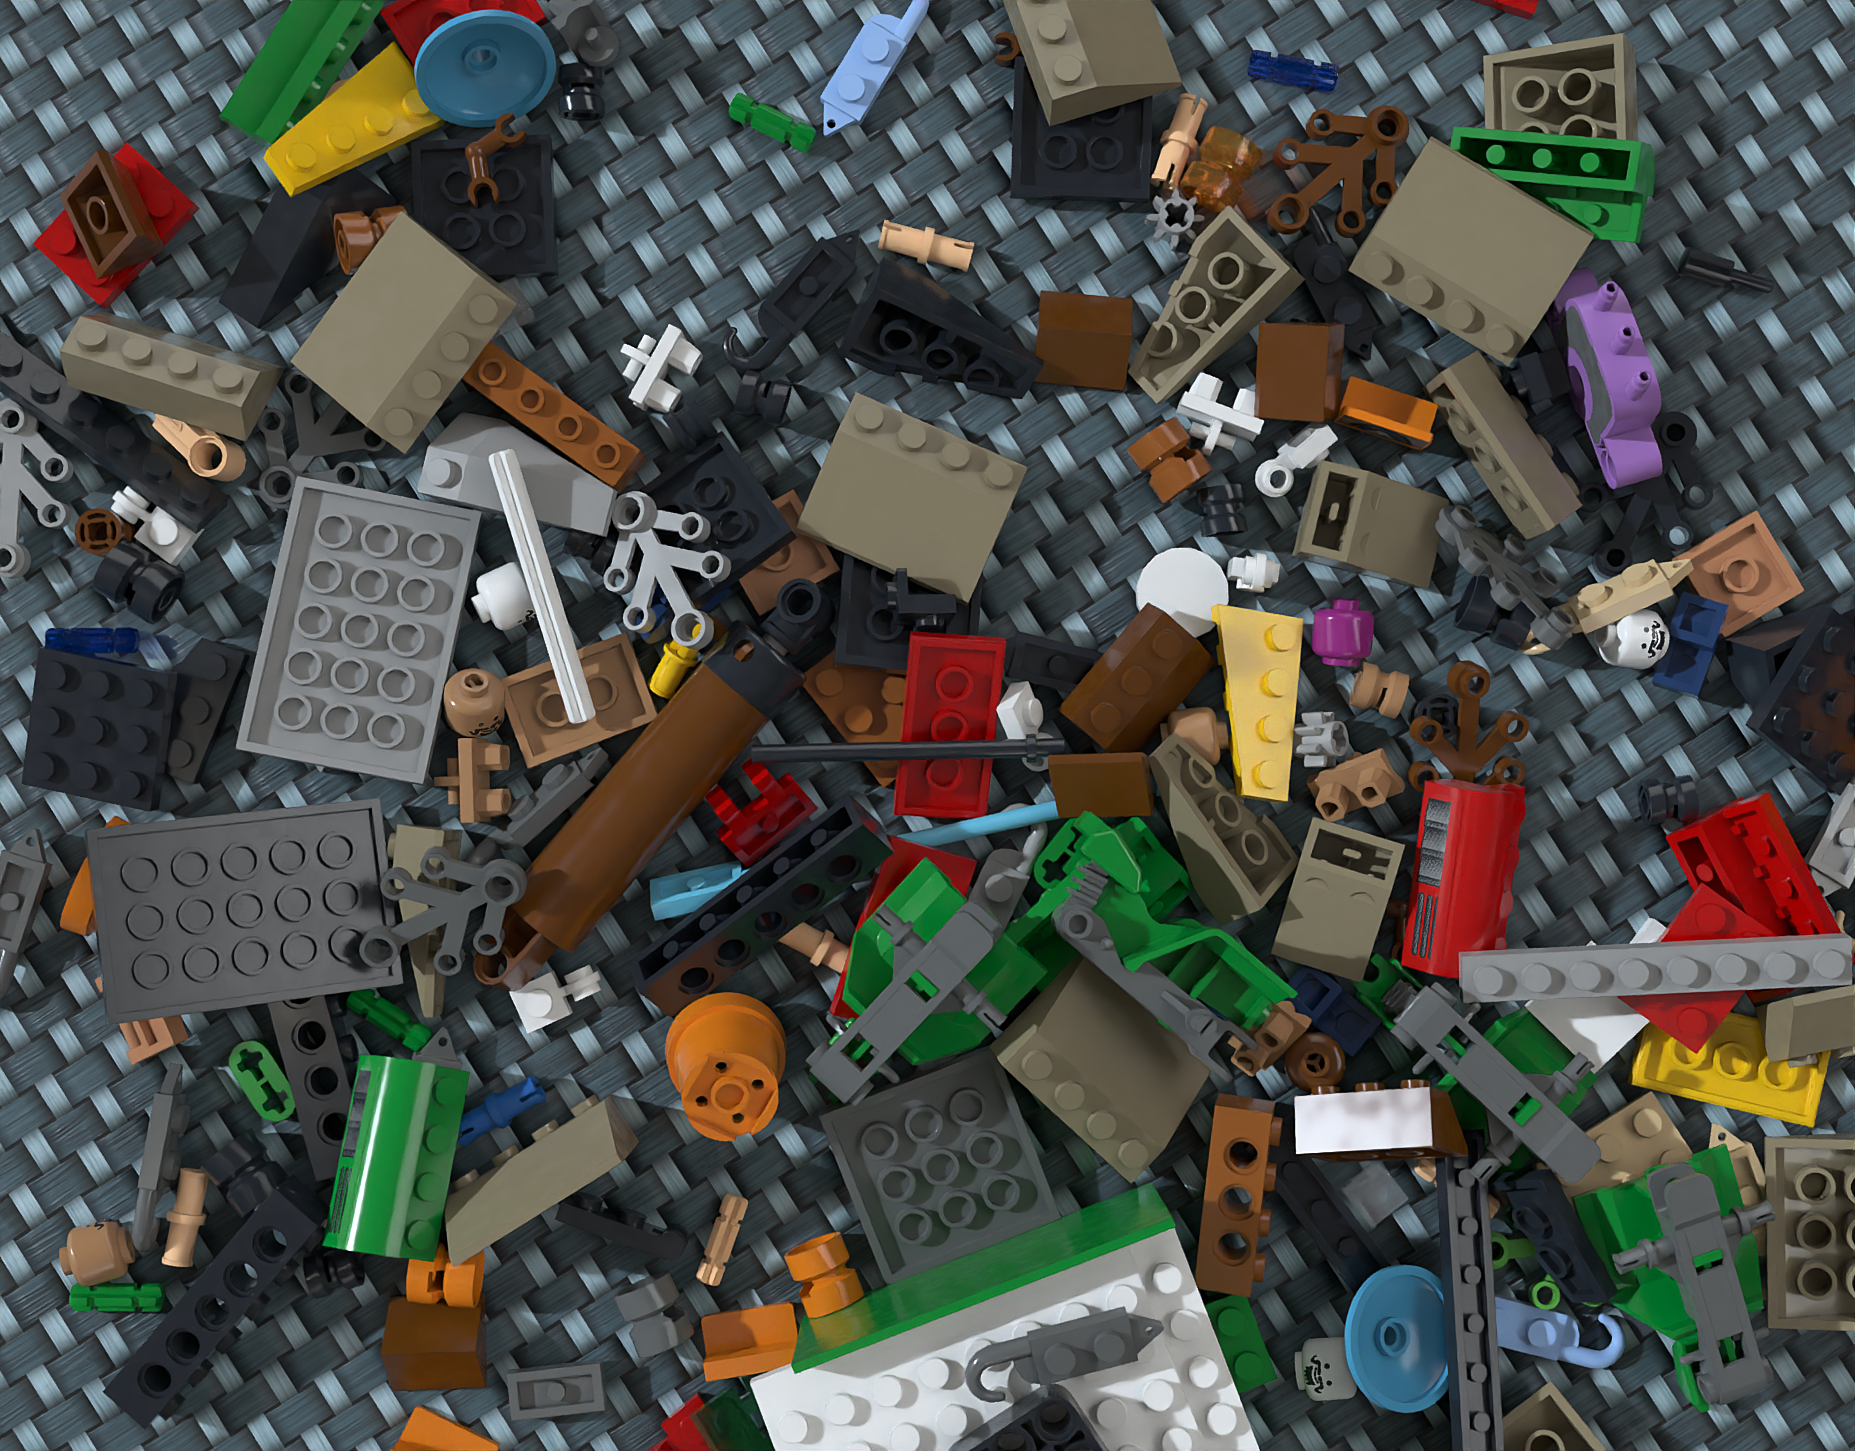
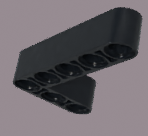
M1047 1384L1034 1390L955 1442L948 1451H1074L1080 1447H1087L1093 1451L1109 1450L1073 1395L1064 1386ZM1051 1405H1061L1067 1409L1066 1415L1057 1422L1045 1421L1041 1414L1046 1407ZM1008 1433H1017L1025 1439L1023 1444L1014 1450L1001 1448L998 1442Z

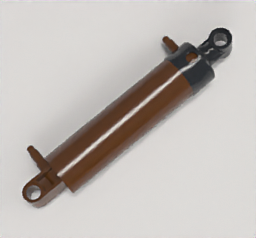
M797 578L789 581L781 588L777 596V608L760 626L766 632L763 638L739 619L734 620L727 627L716 617L706 613L714 622L712 639L716 641L715 644L701 659L702 663L525 871L527 887L524 895L518 902L510 904L506 908L502 924L505 939L500 951L490 956L477 952L474 957L473 970L479 981L504 991H518L532 979L558 947L567 952L574 953L769 720H773L805 683L806 675L786 659L784 655L789 651L792 655L796 656L811 637L825 633L833 624L836 613L832 600L814 582L808 579ZM813 600V606L810 611L800 616L799 612L802 605L807 601ZM492 935L486 941L489 944L497 942ZM507 958V968L499 977V965Z

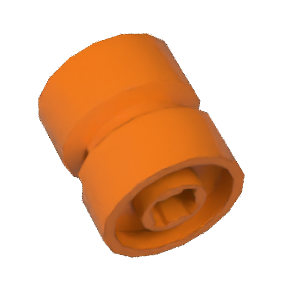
M836 1231L811 1239L794 1247L784 1255L793 1280L803 1283L799 1296L808 1318H818L831 1314L853 1304L864 1296V1290L856 1270L847 1268L845 1265L850 1255L840 1232Z
M440 1242L437 1244L434 1262L409 1259L406 1280L407 1301L409 1303L435 1305L441 1298H445L448 1306L476 1308L480 1299L484 1278V1249L455 1267L449 1259V1250L446 1249L444 1243ZM440 1270L445 1271L444 1275H440Z

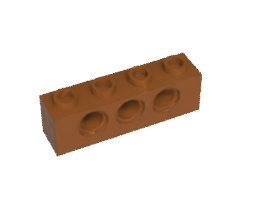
M491 341L488 342L462 377L470 387L595 478L618 491L619 495L647 459L641 450Z
M1219 1093L1214 1109L1194 1279L1198 1289L1250 1297L1254 1282H1263L1266 1254L1257 1253L1259 1236L1268 1238L1272 1209L1263 1208L1265 1191L1274 1192L1277 1164L1269 1162L1270 1145L1279 1146L1283 1122V1118L1274 1117L1275 1101ZM1240 1141L1249 1142L1256 1148L1257 1155L1252 1158H1242L1235 1153L1232 1145ZM1234 1187H1240L1247 1190L1252 1199L1247 1203H1236L1229 1197L1227 1191ZM1227 1233L1239 1234L1245 1240L1246 1245L1241 1248H1231L1225 1244L1222 1236Z

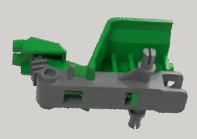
M1084 811L1073 824L1082 833L1081 837L1074 844V849L1090 863H1085L1084 867L1078 865L1076 870L1084 873L1085 876L1083 880L1072 876L1071 881L1079 884L1077 891L1070 887L1066 888L1065 891L1069 892L1070 895L1052 913L1051 924L1053 930L1158 1019L1157 1022L1169 1031H1173L1186 1042L1191 1054L1221 1079L1229 1083L1233 1077L1208 1056L1210 1049L1224 1032L1228 1031L1246 1047L1255 1051L1259 1045L1239 1028L1247 1031L1251 1026L1258 1027L1272 1012L1273 1005L1271 1002L1278 1004L1288 997L1294 999L1298 993L1221 929L1213 926H1203L1196 920L1186 916H1176L1162 924L1153 920L1148 914L1146 904L1140 896L1142 870L1118 829H1112L1092 812ZM1196 998L1200 999L1201 1001L1212 1007L1214 1010L1225 1016L1227 1019H1225L1222 1016L1215 1015Z
M924 857L854 933L842 1000L859 1017L857 1019L850 1018L843 1024L835 1015L828 1014L826 1021L837 1033L829 1041L825 1039L805 1060L811 1072L808 1079L813 1084L818 1081L822 1082L831 1091L828 1098L834 1104L839 1100L844 1104L849 1101L855 1107L874 1087L870 1080L878 1071L892 1083H897L899 1076L886 1064L895 1050L910 1064L915 1066L976 1048L991 1031L994 1032L1007 1018L1006 1015L1048 972L1023 946L1019 948L1002 932L1001 923L988 909L976 901H969L950 883L952 880L927 857Z
M1371 952L1368 962L1375 968L1373 978L1370 980L1362 979L1361 983L1347 979L1358 992L1356 999L1376 1016L1403 1045L1411 1051L1418 1045L1426 1052L1413 1067L1412 1071L1414 1074L1422 1073L1433 1060L1448 1072L1434 1088L1448 1093L1461 1129H1484L1486 1153L1469 1170L1480 1183L1485 1185L1494 1173L1519 1171L1531 1157L1545 1165L1548 1169H1552L1554 1174L1559 1175L1568 1183H1577L1599 1161L1601 1157L1599 1146L1568 1118L1579 1106L1587 1090L1598 1079L1590 1070L1595 1065L1581 1052H1578L1575 1056L1528 1009L1523 1007L1496 1020L1481 1036L1468 1023L1481 1008L1478 1002L1472 1003L1460 1016L1452 1008L1457 1000L1437 982L1430 988L1425 986L1395 958H1390L1387 961L1378 954ZM1453 1027L1462 1033L1458 1039L1463 1044L1468 1040L1473 1043V1046L1468 1051L1448 1034ZM1439 1042L1447 1048L1444 1053L1436 1046ZM1453 1056L1459 1060L1456 1064L1450 1060Z
M1724 1143L1692 1154V1159L1671 1165L1661 1164L1652 1166L1645 1170L1644 1175L1609 1188L1601 1186L1571 1197L1577 1217L1583 1224L1588 1237L1618 1289V1292L1608 1302L1675 1341L1672 1345L1677 1382L1687 1400L1701 1413L1710 1410L1709 1404L1716 1402L1722 1406L1767 1389L1768 1383L1774 1381L1772 1368L1766 1357L1761 1353L1759 1354L1756 1340L1768 1336L1769 1330L1767 1327L1753 1330L1748 1314L1764 1309L1757 1241L1752 1234L1751 1228L1769 1221H1775L1776 1216L1772 1213L1774 1209L1767 1200L1744 1208L1728 1147Z

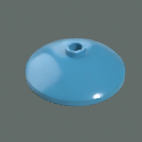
M480 10L455 17L438 27L426 39L418 52L414 76L422 101L438 117L465 127L495 126L497 119L501 115L513 113L516 120L530 112L543 100L554 81L556 58L549 38L530 19L509 11Z
M1393 1265L1377 1271L1359 1288L1348 1311L1344 1335L1348 1366L1359 1389L1376 1405L1390 1411L1402 1413L1421 1411L1436 1403L1449 1389L1443 1284L1432 1272L1418 1266Z

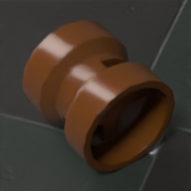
M95 508L86 511L80 516L75 525V537L80 547L90 554L103 558L122 540L127 539L136 543L134 525L117 513L106 509Z

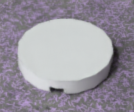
M1171 548L1156 555L1142 570L1136 585V605L1139 612L1149 602L1165 611L1195 638L1209 632L1217 624L1212 621L1211 607L1216 604L1227 605L1229 601L1228 582L1221 566L1208 554L1193 548Z

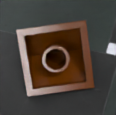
M97 150L59 196L97 279H102L165 251V248L128 167L107 150Z
M1041 290L1035 355L1044 361V365L1033 383L1124 391L1132 340V299Z
M1259 323L1254 417L1325 422L1337 417L1340 405L1345 323Z
M1144 753L1048 755V768L1059 818L1080 817L1084 811H1090L1097 817L1152 816L1158 786L1150 767L1148 756Z
M481 1292L476 1308L448 1306L445 1298H441L435 1305L409 1303L406 1295L390 1296L381 1357L392 1391L487 1387L485 1292Z

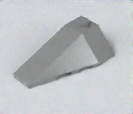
M461 412L428 446L417 489L418 493L444 503L505 515L488 459L493 453L513 449L516 453L538 523L607 537L618 491L554 453L551 449L519 431L502 419Z

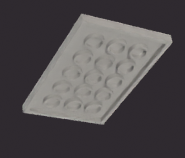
M297 476L235 749L242 752L426 786L444 702V688L449 679L481 530L482 512Z

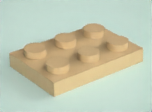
M1648 1091L1584 1131L1599 1146L1601 1157L1579 1182L1568 1183L1559 1175H1554L1560 1182L1566 1197L1574 1209L1572 1196L1601 1186L1609 1188L1644 1175L1645 1170L1652 1166L1661 1164L1671 1165L1692 1159L1691 1155L1693 1153L1653 1092ZM1539 1161L1531 1165L1534 1170L1548 1169Z

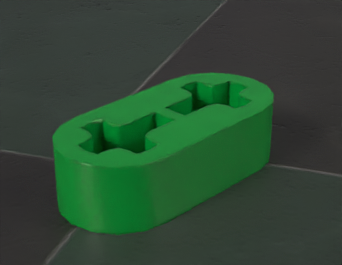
M1072 817L1065 821L1042 850L1034 864V878L1046 890L1057 886L1061 881L1054 878L1048 883L1043 879L1047 872L1042 867L1045 860L1048 859L1051 862H1055L1063 852L1070 857L1062 866V871L1066 874L1065 877H1067L1074 870L1077 862L1083 858L1076 850L1072 852L1067 848L1075 838V833L1071 828L1079 817Z
M250 1039L238 1044L232 1050L229 1057V1066L257 1112L264 1119L276 1122L293 1116L297 1112L284 1062L275 1048L263 1039ZM247 1049L251 1053L259 1051L262 1054L263 1059L259 1061L258 1065L265 1075L264 1078L255 1067L248 1070L245 1068L243 1062L248 1059ZM267 1082L270 1083L277 1093L283 1090L287 1092L289 1098L284 1101L285 1111L281 1106L275 1108L270 1106L268 1101L273 1098V1092L267 1085Z

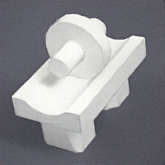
M669 324L651 357L649 354L657 341L647 335L643 336L637 349L624 344L620 350V353L630 360L622 374L624 377L635 381L641 368H644L629 395V399L634 401L633 404L644 411L651 407L664 413L673 412L681 398L682 392L663 381L672 366L692 377L703 359L702 353L690 342L686 341L683 332Z
M1200 373L1189 392L1185 391L1175 413L1210 426L1206 427L1192 422L1189 435L1204 440L1201 453L1210 456L1215 445L1232 450L1236 437L1222 433L1220 430L1253 442L1256 435L1260 434L1264 420L1254 417L1255 392L1240 388L1233 407H1226L1216 403L1223 382L1213 376Z

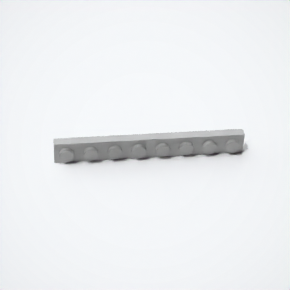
M1846 933L1458 952L1460 999L1463 1003L1852 985V937Z

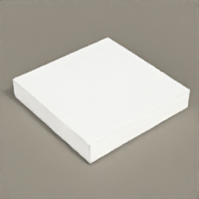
M1590 941L1586 946H1591V945H1596V944H1595L1593 941ZM1616 996L1530 1000L1525 1005L1575 1056L1578 1052L1585 1055L1595 1065L1590 1069L1594 1074L1649 1022L1648 1019Z

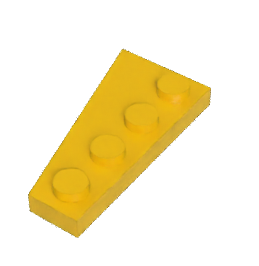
M394 41L266 150L263 159L290 197H293L443 126L445 120L434 114L422 101L415 82L414 68Z
M1216 604L1211 607L1213 623H1217L1219 645L1216 646L1218 664L1223 666L1226 692L1223 693L1225 711H1229L1232 735L1229 736L1236 795L1237 797L1274 803L1288 802L1304 619Z

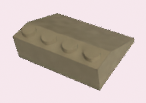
M1003 0L1049 126L1181 87V78L1151 0Z
M1624 33L1483 56L1485 129L1638 141L1636 52L1634 45Z
M1431 136L1363 242L1348 271L1509 366L1555 299L1592 241L1594 233Z
M401 210L290 362L365 426L405 454L515 308L518 298Z
M856 392L837 430L795 531L892 574H895L897 568H907L908 581L938 594H955L956 602L967 606L1017 496L1028 467Z
M1080 953L989 1046L1006 1070L1131 1184L1165 1149L1211 1072L1206 1065L1190 1053L1186 1042L1173 1031H1169L1157 1022L1158 1019Z
M595 1094L570 1109L575 1117L561 1126L558 1125L555 1119L531 1133L535 1141L520 1151L516 1144H513L491 1158L495 1165L492 1169L482 1175H479L476 1169H473L451 1183L455 1192L446 1198L444 1212L449 1259L454 1267L618 1166L637 1146L639 1140L611 1095L601 1101L597 1099Z
M1855 1133L1764 1137L1765 1200L1770 1202L1774 1209L1772 1213L1776 1216L1775 1221L1765 1223L1767 1327L1855 1331Z

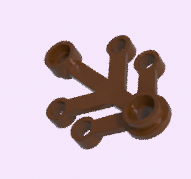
M1383 105L1376 107L1367 117L1335 115L1326 109H1318L1312 113L1305 127L1311 139L1324 141L1332 133L1362 137L1351 147L1304 144L1294 138H1285L1278 143L1273 151V161L1280 169L1291 170L1298 163L1326 165L1329 167L1298 194L1285 193L1275 200L1269 209L1268 220L1276 232L1283 235H1291L1298 232L1308 219L1309 209L1343 180L1342 211L1336 217L1334 226L1337 233L1344 238L1357 236L1366 223V217L1362 211L1363 161L1374 151L1376 152V181L1368 189L1367 198L1373 207L1377 209L1386 208L1398 189L1397 184L1394 182L1395 150L1405 143L1409 135L1408 119L1405 113L1395 106ZM1321 119L1325 121L1328 130H1318L1314 120ZM1378 125L1388 126L1391 130V136L1383 135L1378 130ZM1281 149H1291L1295 154V159H1285L1281 154ZM1376 188H1385L1389 192L1390 198L1386 200L1381 199L1377 195ZM1279 212H1289L1293 217V223H1284L1279 218ZM1344 216L1353 217L1356 220L1357 228H1348L1344 224Z
M1463 660L1456 663L1450 669L1447 676L1449 690L1460 697L1456 749L1443 737V729L1440 723L1429 716L1417 717L1411 723L1409 732L1415 742L1423 747H1427L1453 775V779L1473 783L1474 776L1508 741L1519 742L1527 736L1529 722L1524 716L1515 711L1504 712L1499 716L1496 726L1476 746L1480 698L1485 696L1490 688V676L1484 667L1473 661ZM1474 677H1477L1475 685L1472 689L1469 690L1468 685L1470 680ZM1517 720L1516 729L1508 733L1510 723ZM1431 725L1430 734L1425 738H1421L1423 728ZM1502 756L1494 763L1492 773L1479 785L1505 783L1519 785L1525 777V767L1520 761L1511 756ZM1417 761L1408 768L1406 779L1409 785L1424 793L1425 781L1439 780V773L1436 768L1427 762ZM1513 765L1511 775L1504 778L1506 768ZM1427 770V778L1423 782L1418 783L1419 774Z

